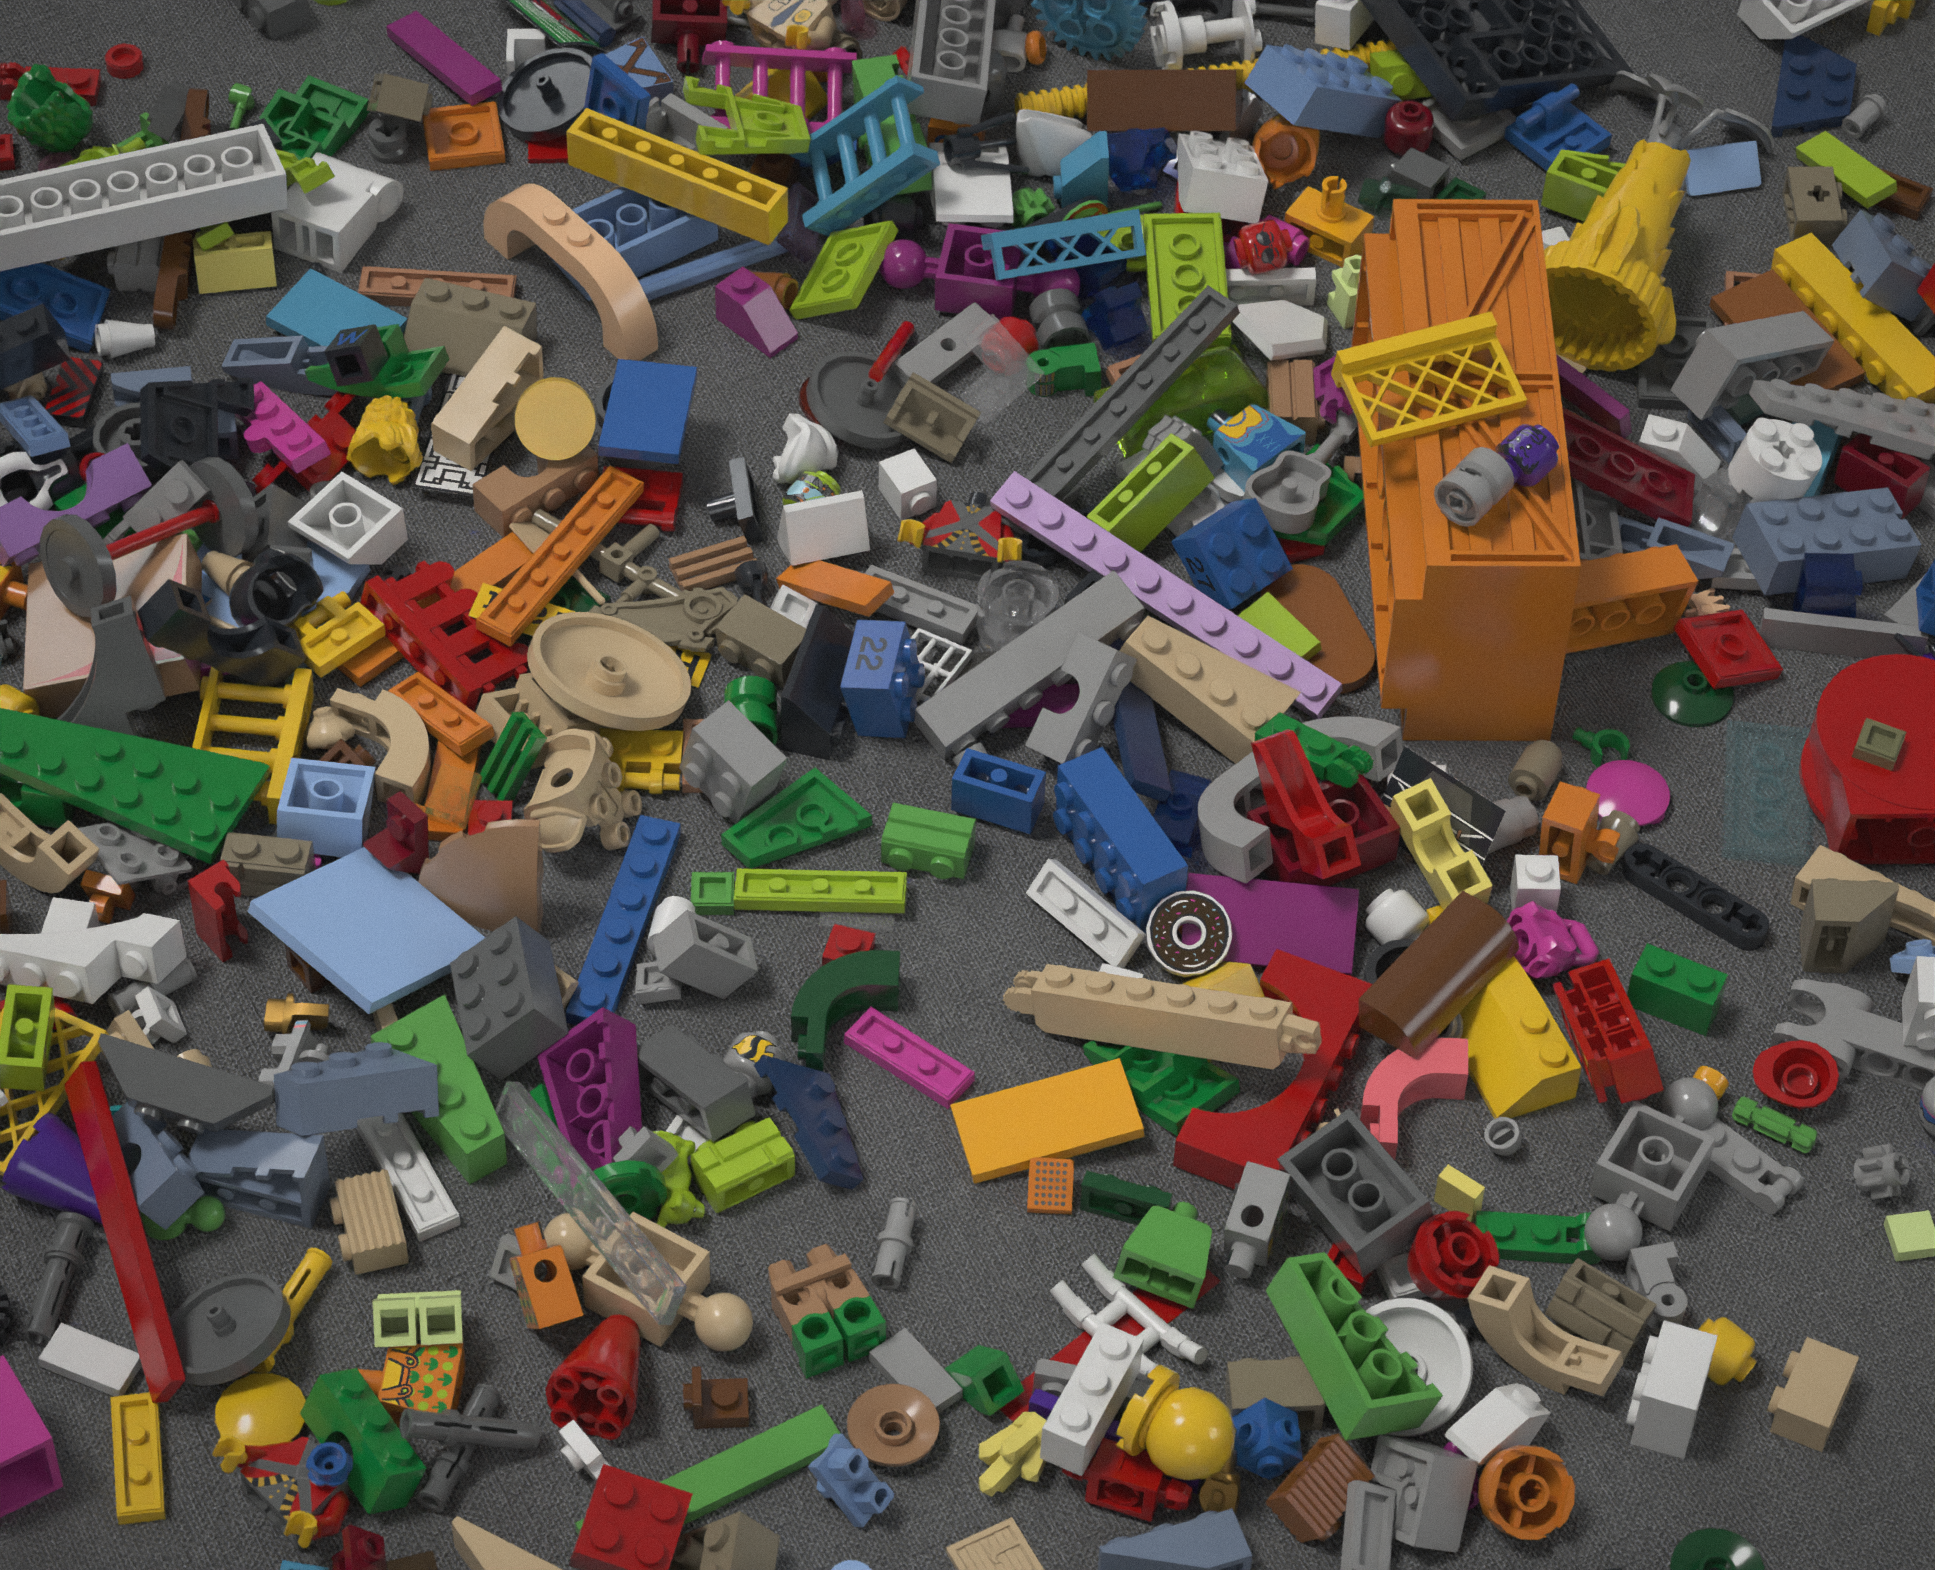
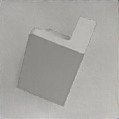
M1378 1435L1371 1471L1375 1474V1477L1371 1481L1397 1490L1393 1539L1414 1547L1457 1552L1478 1461L1423 1441Z

